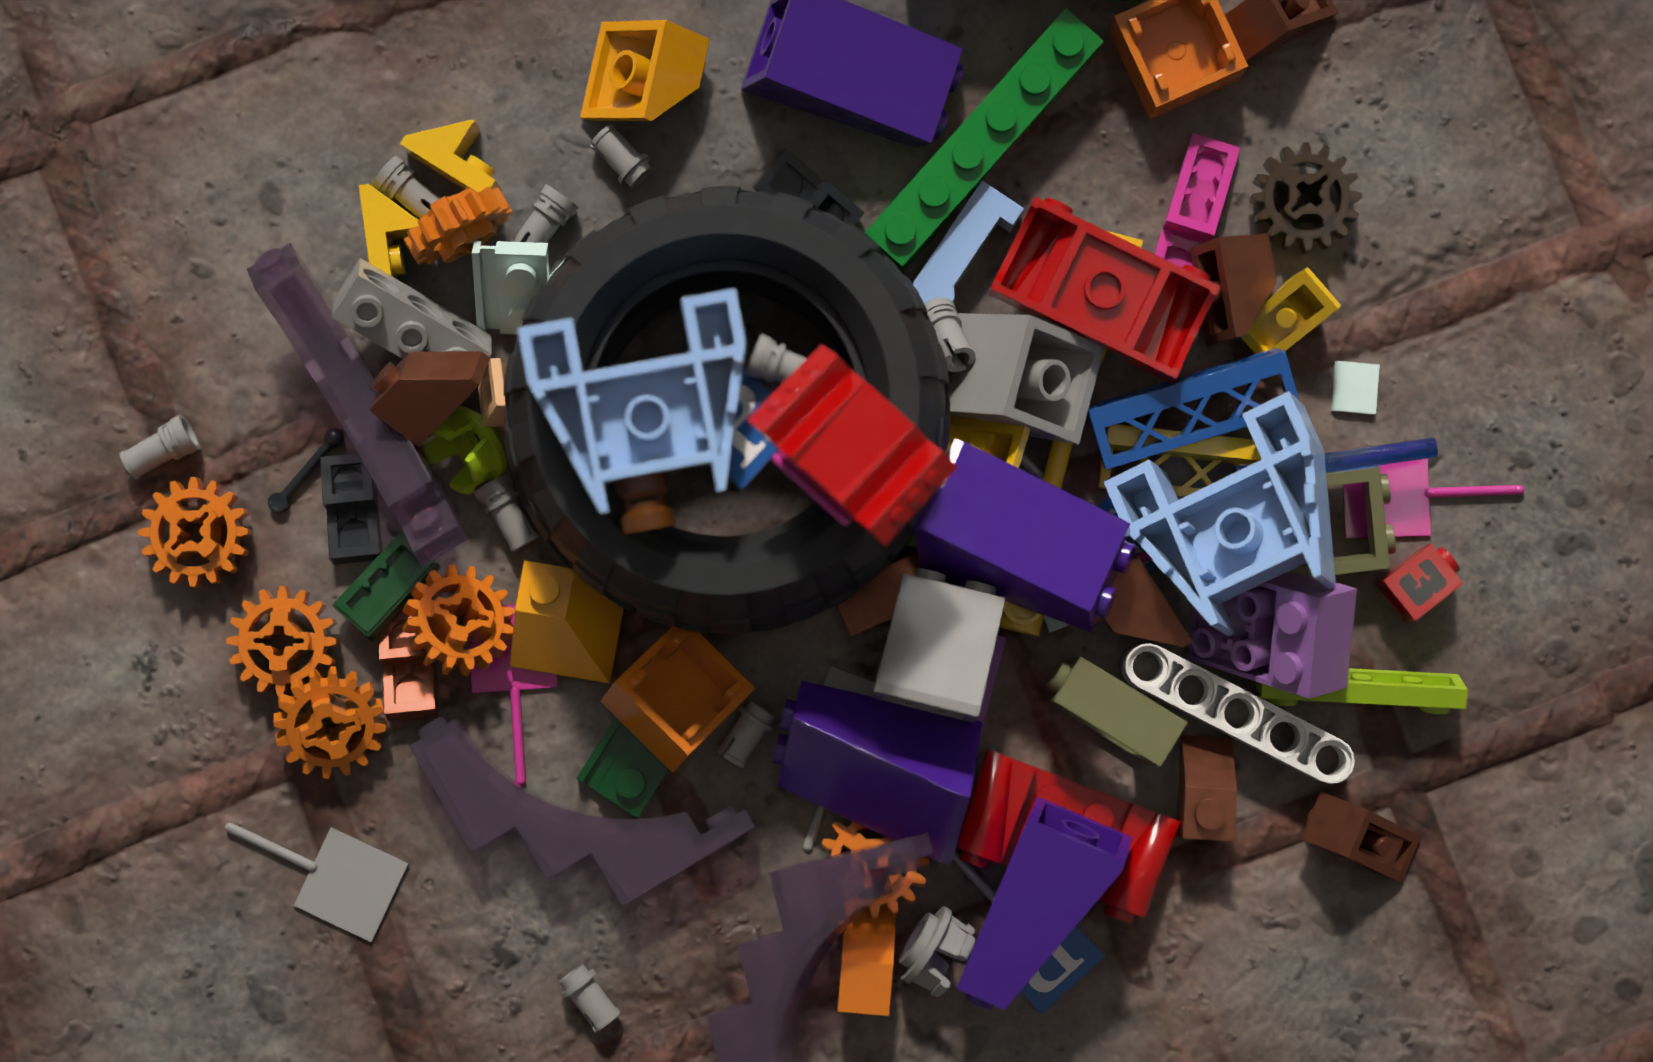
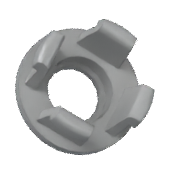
M945 906L941 907L935 915L929 912L926 913L913 930L900 955L899 963L904 965L901 972V980L906 983L914 982L930 990V995L940 997L950 987V981L945 977L949 964L935 950L955 959L966 961L976 942V939L972 936L975 933V929L970 924L964 925L953 917L952 911Z

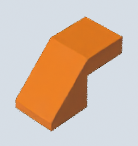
M846 900L838 1012L889 1016L896 915L893 916L887 907L884 906L880 907L878 918L872 920L869 907L862 906L858 915L853 916L851 915L852 902Z

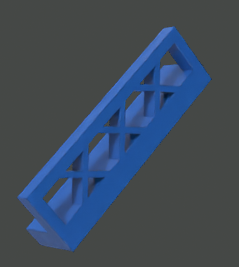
M1273 348L1178 377L1172 383L1165 381L1090 404L1086 421L1088 426L1093 429L1104 469H1110L1247 427L1241 414L1247 404L1253 408L1260 405L1250 400V397L1261 379L1279 374L1283 392L1290 391L1299 400L1286 352ZM1248 384L1243 395L1232 390V388ZM1223 391L1238 399L1239 402L1228 420L1216 423L1201 415V412L1212 394ZM1199 399L1194 410L1183 405V403ZM1175 406L1190 414V417L1181 434L1168 438L1154 431L1152 427L1163 409ZM1150 414L1145 425L1134 420V418ZM1198 419L1208 424V426L1192 430ZM1126 421L1142 430L1132 449L1112 455L1105 427ZM1149 434L1159 439V441L1143 445Z

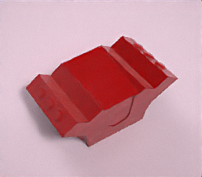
M823 344L747 419L777 450L785 462L846 515L850 521L858 523L884 545L896 535L958 468L943 450L929 441L910 420L866 380L853 372L838 355Z

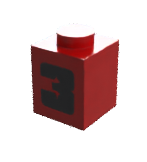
M1431 543L1421 546L1374 584L1403 621L1407 623L1419 619L1463 585V582L1456 575L1460 571V567L1452 555L1443 547L1436 549Z

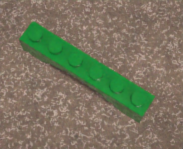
M1067 8L1063 10L866 230L865 233L880 246L881 251L896 265L902 274L931 243L957 209L1007 151L1066 92L1098 56L1104 41Z

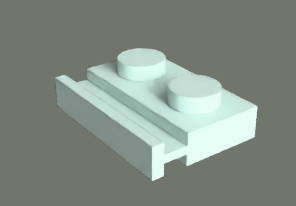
M474 241L472 266L477 327L484 331L486 329H500V334H518V328L522 327V318L529 302L539 287L545 285L550 278L548 243L497 241L496 246H483L482 241Z

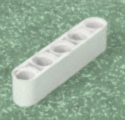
M1151 643L1136 645L1130 648L1123 656L1121 662L1122 675L1132 687L1313 780L1329 784L1345 780L1353 771L1355 763L1354 753L1343 740L1182 657ZM1142 652L1151 653L1158 661V673L1150 681L1140 680L1133 671L1134 659ZM1188 675L1196 676L1200 679L1204 688L1202 698L1199 702L1192 705L1185 703L1181 699L1178 690L1180 682ZM1233 699L1242 700L1246 703L1249 710L1248 720L1239 728L1230 726L1224 716L1226 705ZM1280 722H1285L1291 726L1294 733L1293 743L1284 751H1278L1270 742L1271 730ZM1329 745L1337 751L1339 763L1333 772L1323 774L1316 766V755L1321 748Z

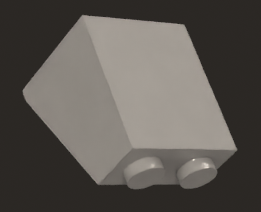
M958 313V317L962 322L961 330L969 345L973 348L976 358L970 365L961 352L959 355L967 369L960 372L948 371L950 415L1025 426L1030 429L1029 436L1079 444L1104 347L1031 315Z
M916 568L914 575L903 573L873 699L974 723L978 718L1005 598L995 596L996 587L976 581L967 580L964 588L944 583L946 575L932 570Z

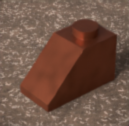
M1244 0L1225 14V17L1247 61L1274 51L1333 18L1339 12L1332 0Z
M1268 233L1218 237L1190 248L1193 267L1207 273L1211 277L1210 282L1221 286L1203 320L1207 347L1217 346L1244 337L1276 285L1275 259L1271 252Z
M482 351L410 352L397 366L390 362L378 374L372 384L377 393L369 411L419 447L480 385L490 357Z
M1134 554L1128 572L1126 574L1118 572L1112 588L1117 591L1109 615L1106 619L1099 616L1095 626L1104 622L1114 633L1181 647L1187 646L1193 641L1139 556Z
M1181 735L1176 820L1180 821L1176 836L1184 839L1234 841L1237 784L1233 739Z
M1323 792L1319 793L1314 807L1307 816L1306 827L1301 839L1401 883L1421 838L1420 835L1370 810Z

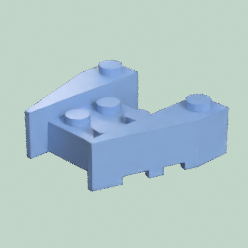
M736 288L681 298L680 305L689 353L583 372L572 318L518 328L527 382L601 514L609 513L604 483L627 477L710 463L715 492L718 493L726 490L746 344Z
M1290 391L1242 414L1262 460L1180 500L1177 498L1167 472L1151 460H1147L1104 482L1118 517L1130 523V536L1139 543L1153 559V562L1183 592L1189 602L1207 622L1227 636L1234 634L1235 631L1223 606V602L1305 563H1308L1313 577L1325 587L1330 589L1336 586L1324 449L1304 405Z

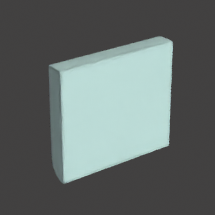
M1335 361L1331 411L1375 415L1380 365Z

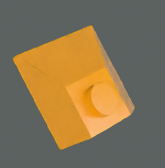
M668 20L601 22L580 118L587 121L654 120L699 88L706 65V55L710 39Z
M524 560L514 613L510 667L610 684L624 608L585 584L570 568Z

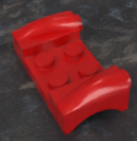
M1035 197L992 283L988 295L1031 316L1039 315L1125 357L1126 362L1169 383L1175 381L1192 342L1221 286L1210 282L1211 277L1198 268L1190 265L1179 267L1072 215L1073 210L1058 200L1046 198L1044 201Z
M986 749L956 844L957 848L962 849L959 859L987 870L991 860L1008 866L1037 797H1040L1133 837L1122 872L1098 900L1106 903L1103 913L1130 924H1132L1135 915L1146 918L1180 821Z

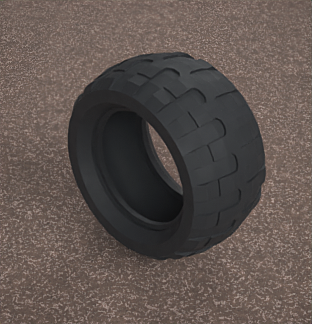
M712 186L701 188V191L686 193L668 198L660 196L646 200L628 209V213L612 221L599 231L593 230L578 241L565 255L566 259L551 275L547 283L539 287L529 302L522 318V327L572 318L583 372L615 367L624 349L634 336L659 314L680 304L681 298L735 288L736 293L768 298L788 306L811 321L826 335L836 348L843 362L853 372L866 380L910 420L929 441L943 450L945 454L947 452L950 435V396L947 362L919 292L908 277L900 272L896 265L881 251L880 246L865 232L851 223L842 222L835 216L818 209L816 204L797 196L780 192L775 195L758 191L742 190L738 186ZM519 335L516 339L513 354L508 359L503 395L505 396L504 419L506 432L504 433L506 454L519 493L534 526L558 557L585 584L620 607L657 623L693 632L737 634L775 630L829 610L857 593L892 562L912 536L915 524L924 514L932 498L931 496L886 545L882 544L854 521H850L846 526L842 525L816 501L786 522L752 534L712 536L686 531L673 525L622 534L620 517L624 512L623 503L615 495L613 481L604 483L609 513L601 514L527 382ZM631 499L632 505L637 504L633 499Z

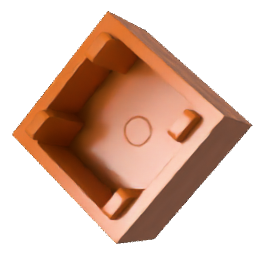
M1149 0L1115 15L1108 30L1149 120L1240 80L1248 68V64L1218 0Z
M672 626L612 684L600 702L673 773L742 705L756 688L699 632Z

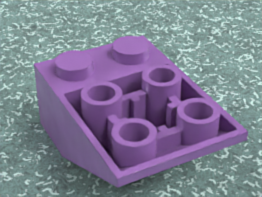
M1284 573L1223 602V606L1235 631L1230 636L1212 627L1192 605L1190 638L1193 642L1189 644L1188 660L1309 699L1347 688L1357 589L1336 583L1335 587L1328 589L1313 576Z

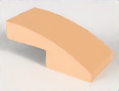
M490 358L481 383L478 386L483 426L495 427L501 436L504 448H506L504 433L506 432L504 419L505 396L503 395L506 365L500 358Z

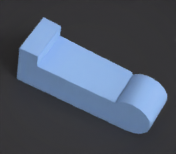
M981 181L913 283L924 304L931 299L939 297L948 298L953 302L954 288L995 227L999 225L1008 232H1011L1020 219L1024 208L984 181Z

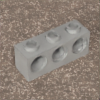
M361 258L334 298L331 318L402 359L410 352L482 351L489 357L492 354L491 334Z

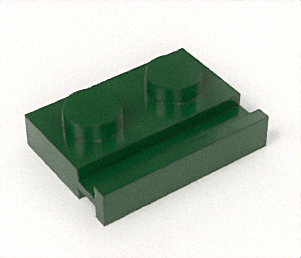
M615 717L576 779L639 818L666 777L669 769Z

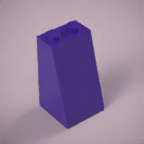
M770 0L740 90L914 148H919L931 144L933 139L937 140L945 127L947 112L943 110L948 92L953 93L960 82L963 65L959 64L963 48L845 0Z
M954 439L947 456L958 468L932 495L924 514L914 526L920 568L946 575L945 579L965 586L967 580L996 587L995 596L1003 597L1009 603L1092 633L1098 617L1106 619L1112 609L1117 591L1112 588L1118 572L1126 574L1133 561L1136 545L1130 543V523L964 441Z
M801 681L797 701L786 699L780 729L790 732L789 735L779 733L773 763L782 765L778 786L938 862L951 865L970 799L983 722L976 720L974 723L873 699L872 696Z
M1037 797L956 989L966 993L965 997L977 1006L987 1009H993L996 1006L1005 1010L1120 875L1126 863L1133 837Z

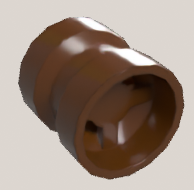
M667 471L613 481L615 495L623 503L624 512L620 517L622 534L676 525L674 510L667 504L665 496L669 488ZM657 496L655 501L631 504V499Z

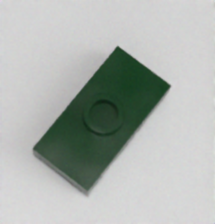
M401 531L332 606L369 640L373 641L403 609L407 601L413 598L411 592L417 582L426 584L425 579L429 572L432 570L438 571L441 567L435 559Z

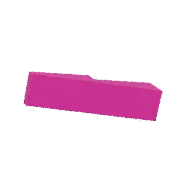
M1192 133L1156 244L1155 255L1179 267H1183V265L1193 266L1190 248L1212 240L1215 235L1240 147Z

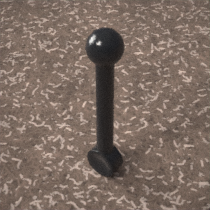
M329 429L325 434V442L283 491L270 495L268 507L272 511L283 513L288 510L290 506L289 498L321 462L320 457H325L332 448L342 445L344 434L340 429Z

